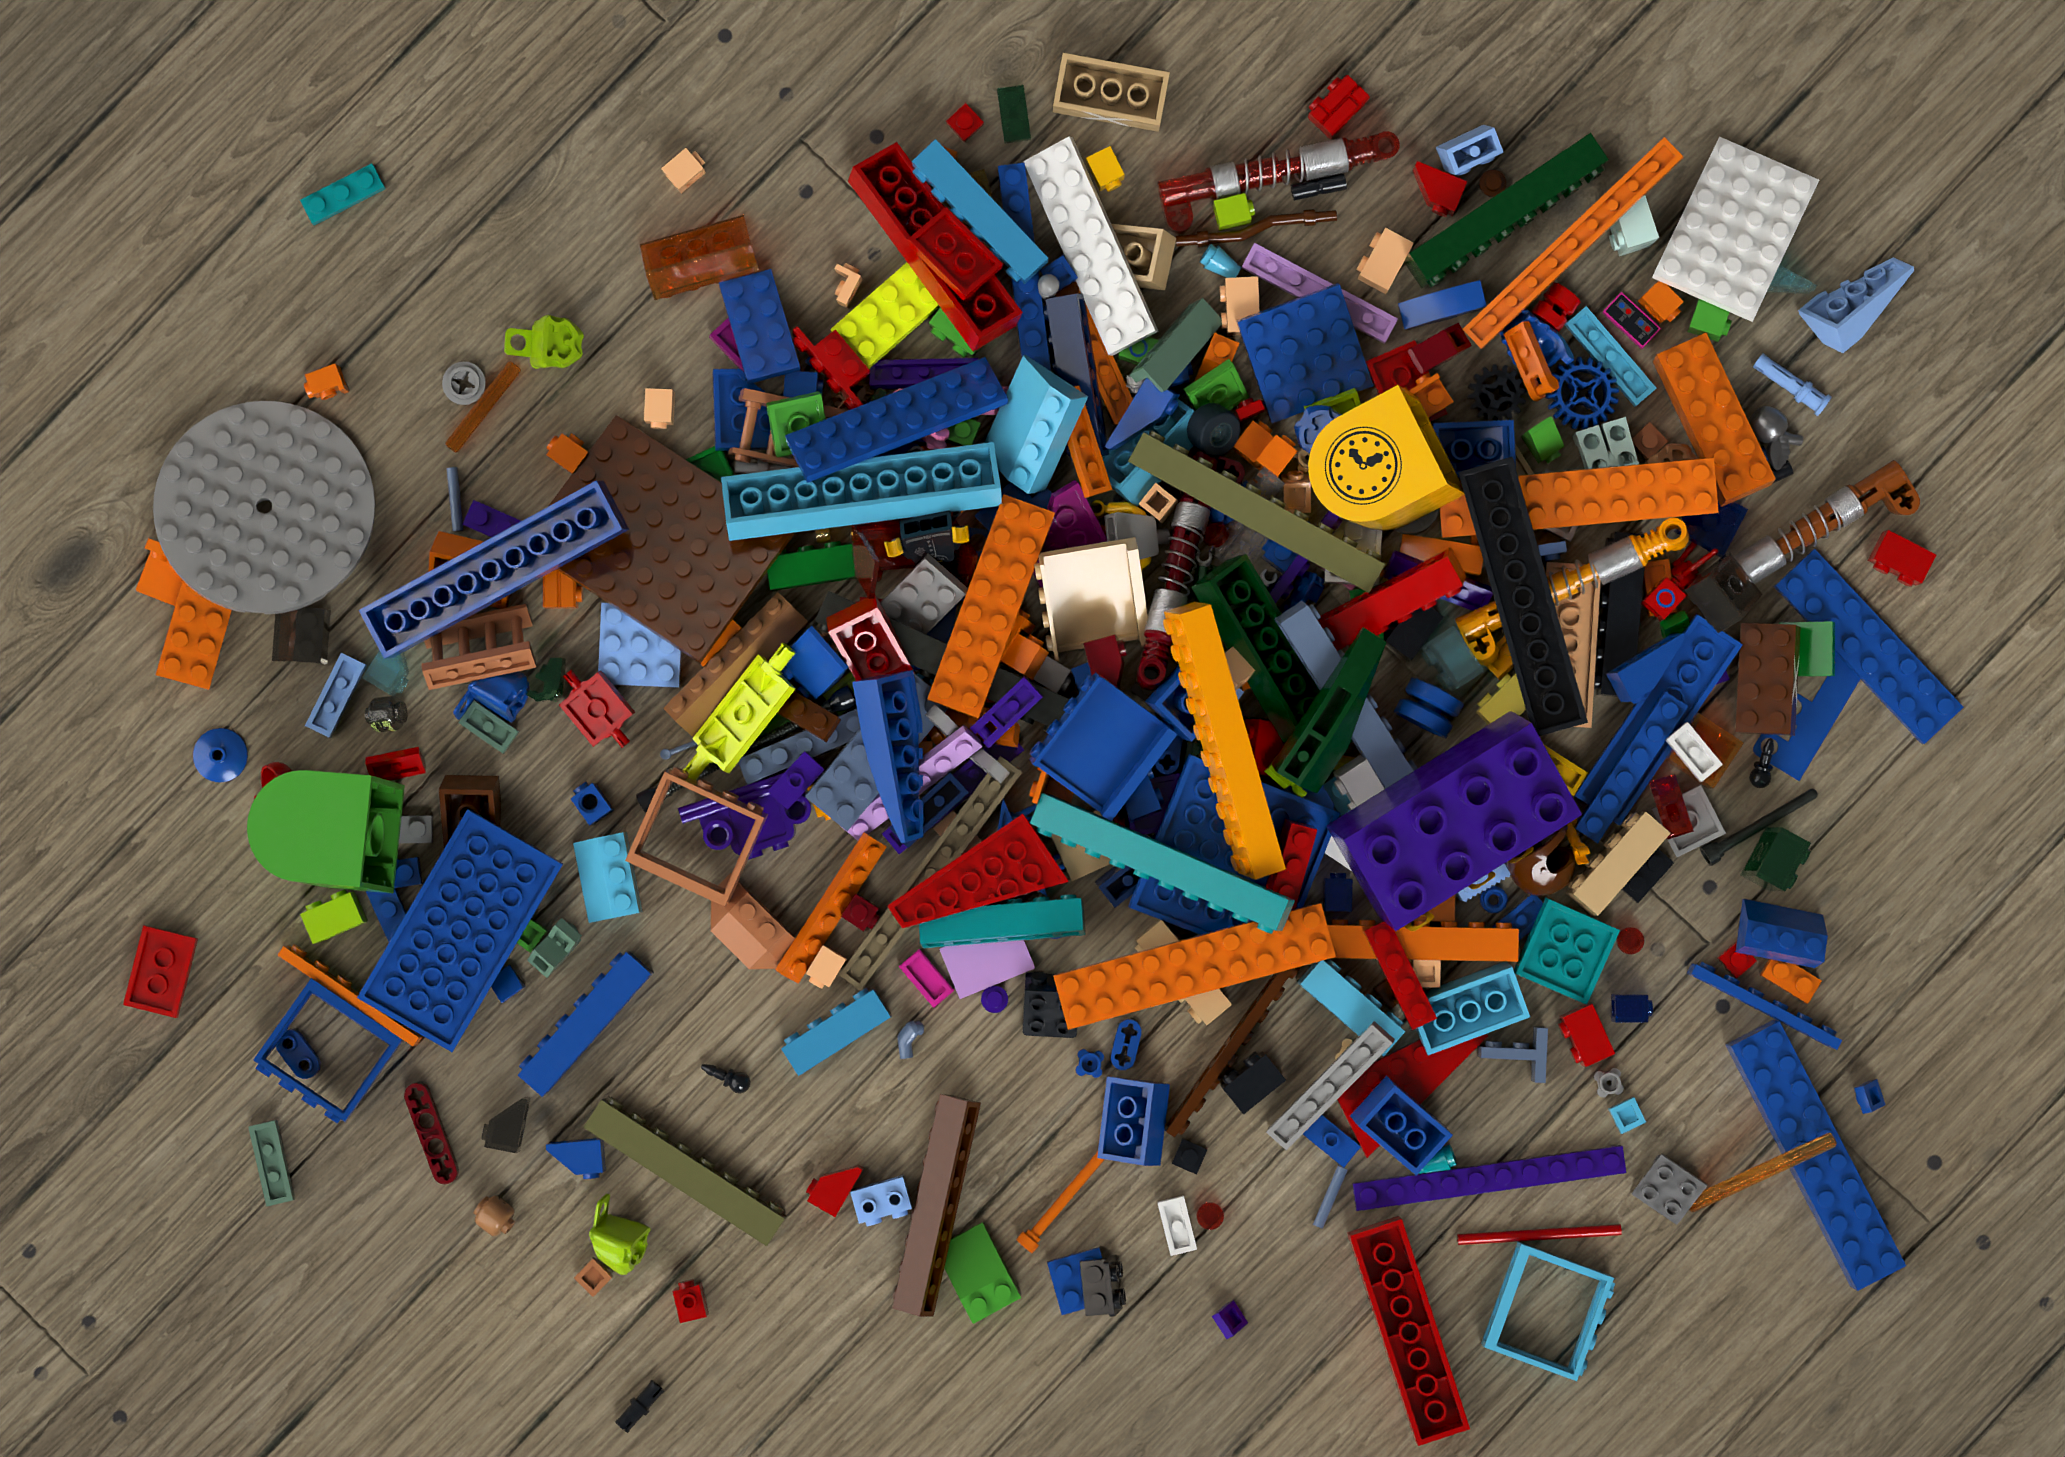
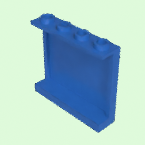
M1095 672L1093 676L1088 675L1080 686L1082 691L1076 698L1072 697L1063 708L1065 713L1060 720L1055 719L1046 731L1048 735L1042 743L1038 741L1030 751L1031 758L1029 760L1032 765L1046 772L1111 822L1177 736V733Z

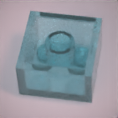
M1455 626L1446 629L1421 647L1423 649L1421 656L1429 667L1432 665L1439 673L1436 675V678L1444 689L1456 690L1484 672Z

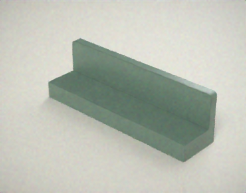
M1203 298L1189 304L1129 376L1136 383L1148 378L1160 392L1166 391L1222 325L1221 317Z

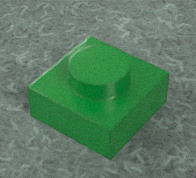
M1684 610L1672 613L1660 621L1663 638L1670 634L1683 633L1686 630L1690 621Z

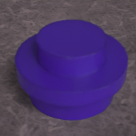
M999 986L986 988L981 996L982 1006L991 1013L1001 1012L1008 1004L1006 991Z

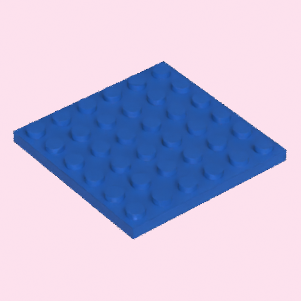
M1189 754L1155 840L1266 887L1269 875L1255 880L1234 870L1231 863L1232 849L1226 843L1223 835V830L1226 829L1224 821L1219 818L1216 811L1217 796L1216 793L1211 791L1208 778L1211 777L1209 768L1204 765L1202 758ZM1261 782L1278 841L1285 818L1309 824L1317 829L1295 909L1301 908L1305 903L1331 838L1326 825L1338 819L1340 812ZM1151 876L1149 880L1139 878L1128 905L1131 909L1200 935L1245 923L1233 918L1232 911L1225 908L1223 912L1207 906L1209 901L1200 897L1198 901L1189 899L1182 895L1184 890L1174 887L1173 890L1158 885V879Z

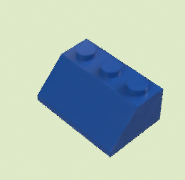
M1748 899L1742 900L1735 952L1816 968L1824 963L1828 935L1822 914Z
M1107 1076L1097 1158L1143 1166L1161 1165L1170 1084Z

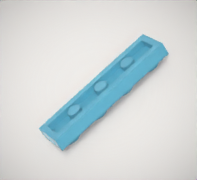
M1587 306L1565 324L1566 328L1596 363L1599 361L1603 362L1601 367L1603 371L1608 368L1611 369L1608 377L1610 379L1616 377L1617 381L1614 384L1634 407L1657 389Z

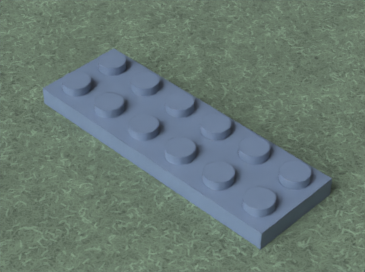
M914 674L923 723V733H919L920 744L934 727V724L925 714L933 705H936L944 713L948 710V707L928 701L927 698L931 687ZM861 728L805 795L809 801L846 831L851 828L879 794L869 766Z

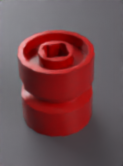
M1553 282L1544 293L1545 300H1539L1531 313L1549 324L1559 333L1567 322L1566 315H1572L1581 301L1566 287Z

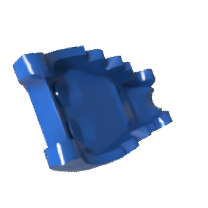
M1526 308L1499 333L1502 338L1501 341L1507 346V353L1515 365L1516 363L1503 334L1523 321L1530 322L1549 368L1559 359H1562L1567 365L1575 360L1566 340L1549 324L1540 320ZM1537 377L1538 383L1541 384L1539 377Z

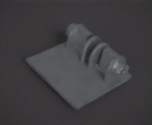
M1661 1154L1657 1155L1653 1161V1166L1631 1194L1677 1225L1708 1184L1667 1156Z

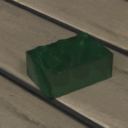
M1767 827L1760 836L1740 876L1768 891L1785 892L1787 888L1791 889L1798 877L1795 872L1800 864L1804 865L1811 853V850L1808 849L1811 843L1783 827Z

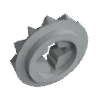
M455 363L446 370L443 376V391L456 404L470 405L478 401L485 392V376L482 370L473 363ZM468 374V381L475 387H466L461 394V386L454 379L464 380Z

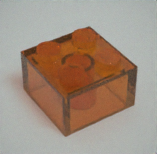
M1696 713L1689 724L1723 765L1705 780L1699 782L1673 749L1665 761L1707 789H1713L1744 742L1700 713Z

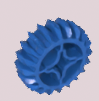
M1577 357L1576 366L1573 361L1569 365L1566 364L1567 369L1560 364L1557 366L1559 374L1552 373L1559 382V388L1552 393H1547L1545 398L1548 400L1554 399V402L1547 407L1549 410L1555 407L1558 409L1553 415L1555 419L1560 417L1561 414L1564 416L1561 422L1563 426L1569 420H1572V429L1575 430L1579 422H1581V428L1584 430L1588 428L1589 422L1592 427L1599 425L1598 419L1606 422L1608 418L1604 412L1608 414L1614 413V408L1609 404L1618 403L1619 399L1612 397L1611 394H1617L1619 388H1611L1610 385L1614 384L1617 379L1613 377L1608 380L1606 376L1611 373V369L1608 368L1602 372L1600 369L1603 366V362L1599 361L1593 367V358L1589 357L1584 365L1582 357ZM1583 372L1595 378L1589 382H1582L1571 374ZM1564 380L1568 383L1567 387L1571 392L1569 400L1565 403L1561 396ZM1599 384L1603 390V400L1600 407L1597 405V400L1594 397V389ZM1589 385L1592 386L1587 391L1588 393L1585 395L1588 396V399L1582 397L1581 399L1578 398L1575 402H1573V399L1577 397V393L1579 392L1577 391V388L1579 390H1583L1584 388L1586 389ZM1580 404L1586 407L1587 410L1590 409L1593 413L1581 415L1572 412L1570 409Z

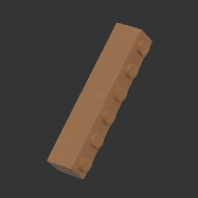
M777 592L663 709L686 732L694 737L755 657L759 654L769 661L781 646V643L787 644L808 621Z

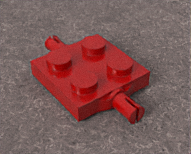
M572 669L567 672L563 678L566 679L573 690H571L569 696L559 706L593 747L604 738L612 736L623 748L630 740L620 728L635 713L633 708L601 670L583 682L580 681Z

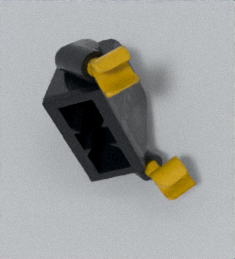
M948 510L899 520L901 538L893 539L891 542H884L888 557L903 555L907 559H912L916 566L929 554L945 568L946 562L954 560V551L958 550L962 543L969 541L968 526L952 527L951 511Z

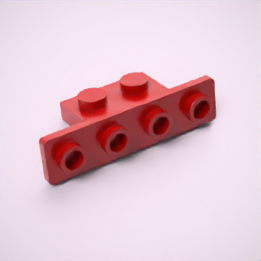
M796 326L793 329L794 338L792 341L800 352L805 351L811 357L809 362L818 373L822 371L828 378L827 384L836 394L838 392L842 394L846 399L844 404L849 410L863 405L851 388L870 374V370L840 334L834 330L814 346L800 328Z

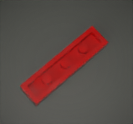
M1381 922L1365 930L1364 934L1411 1030L1437 1019L1394 929L1386 922Z

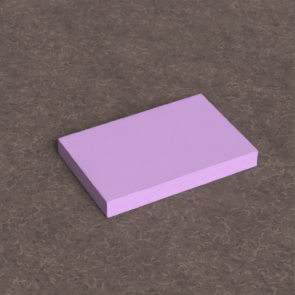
M1024 940L945 946L939 949L959 999L1035 968Z

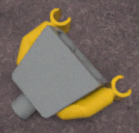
M1100 500L1092 502L1093 506H1102V511L1094 514L1096 518L1104 517L1107 542L1136 538L1141 571L1150 564L1152 556L1158 555V545L1169 543V530L1167 528L1156 529V519L1153 516H1147L1143 509L1131 502H1109L1108 505H1105Z

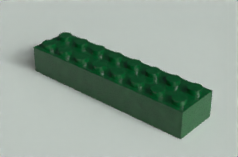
M1589 133L1410 252L1404 261L1405 265L1421 288L1429 285L1430 288L1436 286L1447 276L1446 272L1449 270L1452 273L1457 272L1470 260V256L1474 255L1475 258L1481 256L1492 246L1491 242L1494 240L1497 243L1502 242L1515 230V226L1518 225L1520 229L1534 220V217L1538 215L1536 212L1539 210L1542 213L1547 212L1560 200V196L1563 195L1566 199L1579 190L1578 188L1583 185L1582 182L1584 180L1589 184L1598 178L1606 170L1604 165L1608 162V157L1593 135Z
M1247 554L1227 559L1191 586L1200 603L1211 604L1219 635L1228 650L1234 647L1255 669V672L1247 682L1285 744L1320 690L1274 619L1281 615V612Z

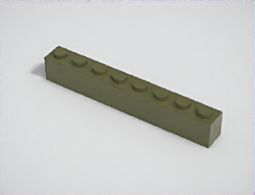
M612 1097L609 1100L601 1099L583 1128L757 1241L768 1246L786 1218V1215L782 1213L784 1211L782 1207L772 1201L769 1204L759 1199L761 1196L759 1192L749 1186L746 1189L736 1184L738 1181L736 1177L726 1171L722 1175L713 1169L715 1167L713 1162L705 1157H701L699 1160L691 1154L693 1151L691 1148L681 1142H678L676 1145L668 1139L670 1135L662 1129L655 1127L653 1130L645 1125L647 1120L635 1112L631 1115L622 1110L624 1105Z

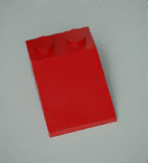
M875 594L826 618L828 632L856 681L913 670L895 630Z

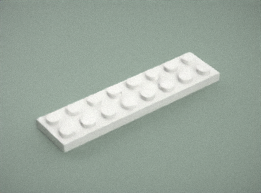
M1069 136L1023 161L1065 258L1078 277L1076 283L1081 294H1083L1084 301L1108 355L1113 356L1159 332L1074 139Z

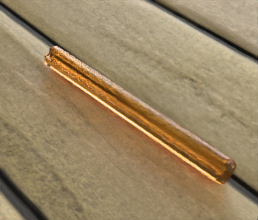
M1832 1133L1824 1134L1705 1189L1689 1211L1696 1212L1835 1148L1836 1140Z

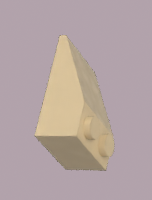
M1111 224L1140 288L1165 290L1176 238L1164 229Z

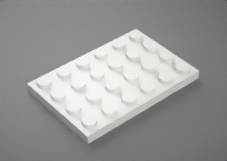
M1719 137L1652 278L1753 322L1819 179Z

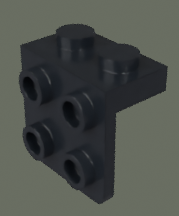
M1040 971L1026 972L1023 1034L1026 1036L1074 1038L1077 1035V1028L1069 1030L1067 1028L1053 977L1055 974Z

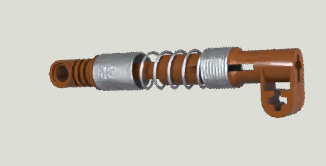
M1893 460L1855 485L1849 484L1846 487L1844 486L1839 491L1830 495V497L1828 496L1825 499V504L1820 507L1814 505V511L1807 515L1802 513L1803 518L1795 523L1790 520L1791 531L1787 534H1784L1782 529L1778 528L1781 537L1776 541L1770 536L1762 538L1757 543L1743 550V552L1741 551V553L1732 557L1728 561L1727 566L1718 571L1719 574L1716 572L1713 574V577L1709 576L1705 580L1695 583L1690 590L1691 602L1700 608L1716 607L1725 599V596L1728 597L1731 593H1735L1737 591L1736 588L1738 590L1741 588L1747 589L1786 565V561L1791 562L1793 560L1792 550L1800 554L1805 553L1807 546L1815 547L1818 539H1827L1829 537V532L1840 531L1841 527L1845 528L1850 523L1859 519V517L1861 518L1868 512V508L1878 501L1882 500L1887 509L1894 515H1911L1920 506L1919 495L1902 467ZM1903 487L1904 490L1897 493L1898 496H1890L1892 492ZM1869 490L1871 491V492L1867 493L1866 495H1864L1863 497H1861L1860 499H1858L1860 496H1862V495H1863L1864 493H1866L1867 491H1869ZM1901 497H1906L1905 507H1900L1899 505L1902 502ZM1801 545L1803 547V551H1798L1796 547ZM1790 552L1791 558L1787 559L1784 555ZM1705 587H1708L1711 591V598L1707 602L1701 599V591Z

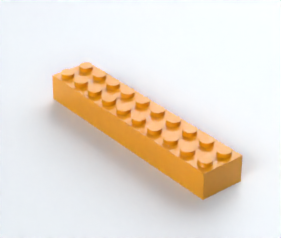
M1192 602L1164 611L1166 619L1163 620V625L1166 633L1171 635L1173 642L1171 653L1174 660L1179 663L1181 670L1178 673L1179 681L1187 691V709L1190 714H1193L1196 724L1193 725L1194 733L1197 740H1201L1203 747L1201 758L1204 765L1209 768L1211 777L1208 778L1211 791L1216 793L1217 796L1216 811L1219 818L1224 821L1226 829L1223 830V835L1226 843L1232 849V866L1239 874L1255 880L1285 870V864L1211 604Z

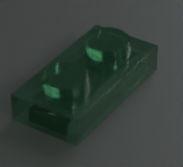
M1024 85L997 88L1004 144L1031 140Z

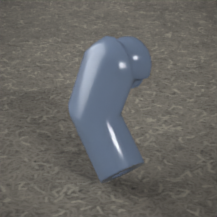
M920 1021L906 1023L898 1033L900 1059L913 1057L912 1042L918 1035L924 1033V1025Z

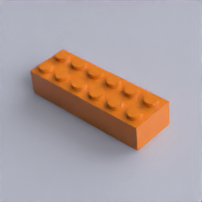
M1707 333L1656 354L1653 364L1697 457H1714L1717 499L1720 506L1723 507L1771 486L1776 478Z

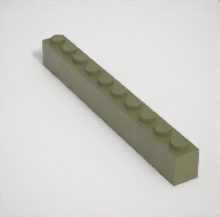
M1152 430L1149 435L1143 432L1128 462L1370 593L1385 566L1384 563L1380 562L1381 555L1370 549H1367L1366 553L1356 548L1358 543L1346 536H1343L1342 540L1332 535L1334 530L1322 523H1319L1317 527L1308 522L1310 517L1296 509L1292 514L1283 509L1286 505L1284 502L1271 496L1270 500L1259 496L1262 490L1249 483L1245 487L1237 484L1236 480L1238 477L1225 470L1221 474L1212 470L1214 464L1201 457L1197 461L1187 456L1190 451L1177 444L1171 448L1163 443L1165 440L1163 436Z

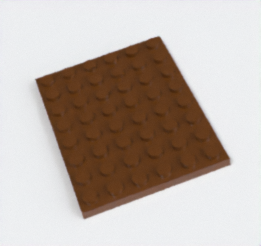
M616 415L549 506L596 480L604 481L629 530L559 567L557 570L701 664L795 533L729 541L722 483Z

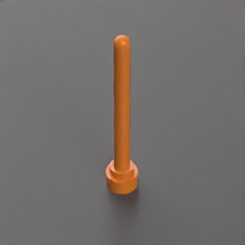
M1098 1151L1031 1230L1028 1229L1017 1237L1016 1240L1030 1253L1033 1254L1038 1248L1039 1244L1037 1243L1041 1240L1039 1238L1105 1160L1097 1158Z

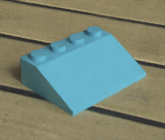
M1023 355L1006 393L1008 404L999 408L984 443L994 442L997 466L1006 479L1027 494L1046 490L1088 396L1027 355Z

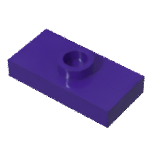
M804 751L767 792L788 810L825 769Z

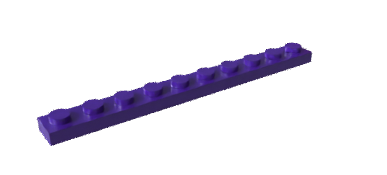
M1618 1145L1422 1173L1417 1176L1412 1174L1352 1183L1356 1211L1624 1174L1627 1172L1623 1146Z

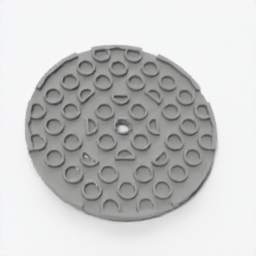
M277 401L246 402L221 409L205 417L190 428L174 445L161 467L156 482L153 501L154 525L159 543L170 565L196 593L212 603L234 611L278 614L297 610L317 602L351 575L363 558L371 539L375 518V495L370 473L359 450L350 438L331 421L316 412L290 403ZM269 500L273 506L272 510L266 514L260 513L257 510V504Z

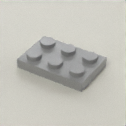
M927 554L880 604L888 618L927 634L966 595L968 588L931 555Z

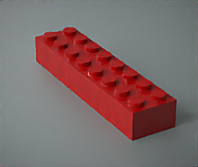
M895 142L853 166L848 182L974 352L1016 327L1023 312L995 275L963 301L906 244L910 236L942 211L945 206L931 193L932 189L926 181L921 183L912 173L915 168L912 166L911 160L900 145Z
M1396 1216L1347 1232L1416 1444L1420 1446L1469 1430L1470 1426L1402 1219Z

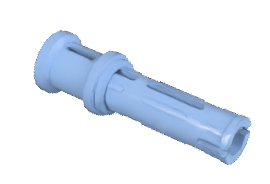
M1764 353L1761 354L1753 365L1754 369L1763 373L1794 395L1797 403L1802 402L1814 410L1816 416H1819L1832 398L1829 394L1825 396L1812 387L1813 383L1810 381L1803 382Z

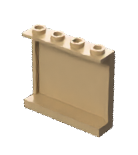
M1135 537L1041 552L1038 555L1039 563L1034 564L1036 579H1042L1043 587L1038 588L1040 604H1046L1047 611L1042 612L1044 628H1050V635L1045 636L1048 652L1053 651L1055 661H1059L1058 652L1084 648L1083 643L1111 635L1118 636V640L1123 639L1124 642L1139 639L1141 647L1147 644L1145 642L1144 629L1147 624L1148 615L1139 550Z

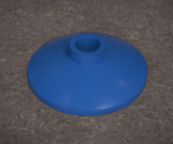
M224 728L212 729L204 733L196 742L193 750V761L196 769L204 778L213 782H228L235 779L242 773L248 760V751L244 740L234 731ZM217 750H220L223 754L220 760L214 758V753Z

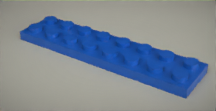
M986 357L787 434L785 438L808 483L1008 404V397Z
M1816 549L1811 550L1773 586L1806 622H1835L1836 654L1921 744H1925L1964 708Z
M1696 614L1683 632L1685 639L1657 685L1646 693L1647 698L1636 703L1588 772L1589 774L1575 796L1586 804H1590L1664 691L1688 706L1671 734L1684 723H1690L1743 644ZM1666 741L1614 818L1613 822L1619 826L1672 750Z

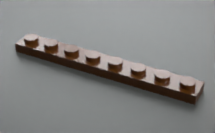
M1301 967L1275 973L1270 977L1165 1125V1131L1175 1138L1178 1133L1182 1135L1190 1124L1188 1118L1193 1111L1198 1113L1206 1102V1099L1203 1097L1209 1089L1213 1091L1222 1079L1220 1073L1225 1066L1227 1068L1232 1066L1238 1057L1235 1052L1241 1044L1245 1046L1254 1034L1251 1031L1257 1022L1261 1024L1269 1013L1267 1009L1272 1000L1276 1002L1285 991L1284 983L1288 978L1293 979Z

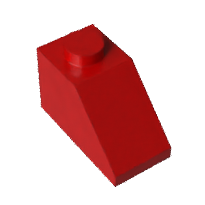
M1417 161L1412 171L1427 206L1431 207V211L1437 215L1447 217V214L1452 216L1458 206L1467 181Z
M857 1165L823 1174L819 1181L813 1178L806 1191L810 1195L807 1202L836 1217L864 1167Z

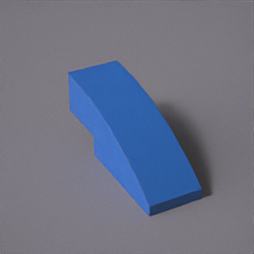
M1480 280L1398 303L1404 330L1456 318L1459 315L1483 310L1487 306Z

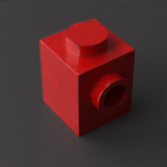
M694 1279L679 1282V1287L672 1291L679 1322L684 1323L707 1317L709 1311L702 1282L695 1283Z

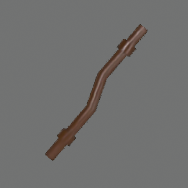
M1314 209L1303 210V213L1270 215L1240 231L1218 233L1197 231V234L1175 236L1176 247L1198 245V248L1209 247V244L1242 242L1272 226L1292 224L1314 226L1318 222L1337 221L1336 210L1315 212Z

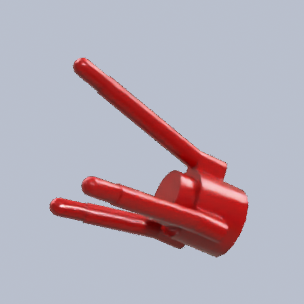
M1709 524L1705 525L1682 555L1672 563L1674 568L1671 569V575L1683 587L1686 585L1691 587L1696 582L1713 575L1727 566L1728 562L1695 576L1699 573L1697 568L1716 555L1718 549H1713L1694 564L1690 560L1684 562L1710 529Z

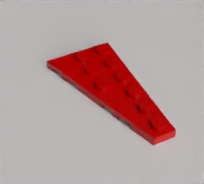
M1021 814L887 905L901 928H906L1066 883L1069 880L1025 815Z
M1481 1035L1431 1055H1427L1421 1040L1418 1039L1375 1061L1337 1099L1365 1157L1368 1158L1380 1144L1364 1132L1350 1115L1386 1075L1421 1104L1488 1035Z

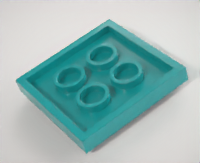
M1545 898L1518 958V962L1514 967V973L1587 1005L1620 930Z

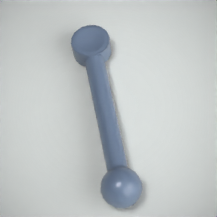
M692 741L671 750L663 749L660 752V756L662 759L667 760L671 755L698 744Z

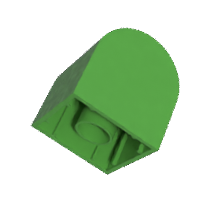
M309 770L284 773L267 783L252 803L247 821V834L251 850L258 862L267 871L281 879L326 888L394 893L405 785L371 775Z

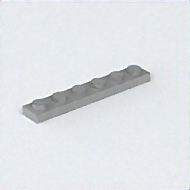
M1374 1021L1268 1128L1266 1133L1287 1150L1393 1044L1395 1039Z

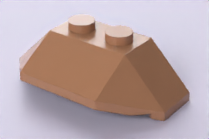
M730 873L718 886L725 889L732 873ZM738 881L733 895L725 907L711 901V932L748 969H776L796 937L740 881Z

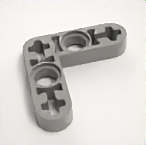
M933 705L925 714L946 737L959 729L936 705ZM982 748L968 757L1000 784L1010 774Z

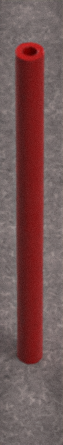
M1621 1224L1457 1234L1458 1245L1618 1236L1622 1235Z

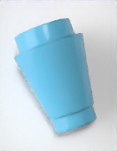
M1210 244L1199 261L1204 265V269L1226 278H1235L1241 270V266L1219 245L1215 247Z

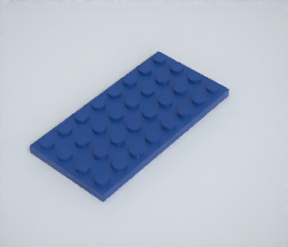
M467 809L357 998L453 1052L564 863L476 812Z

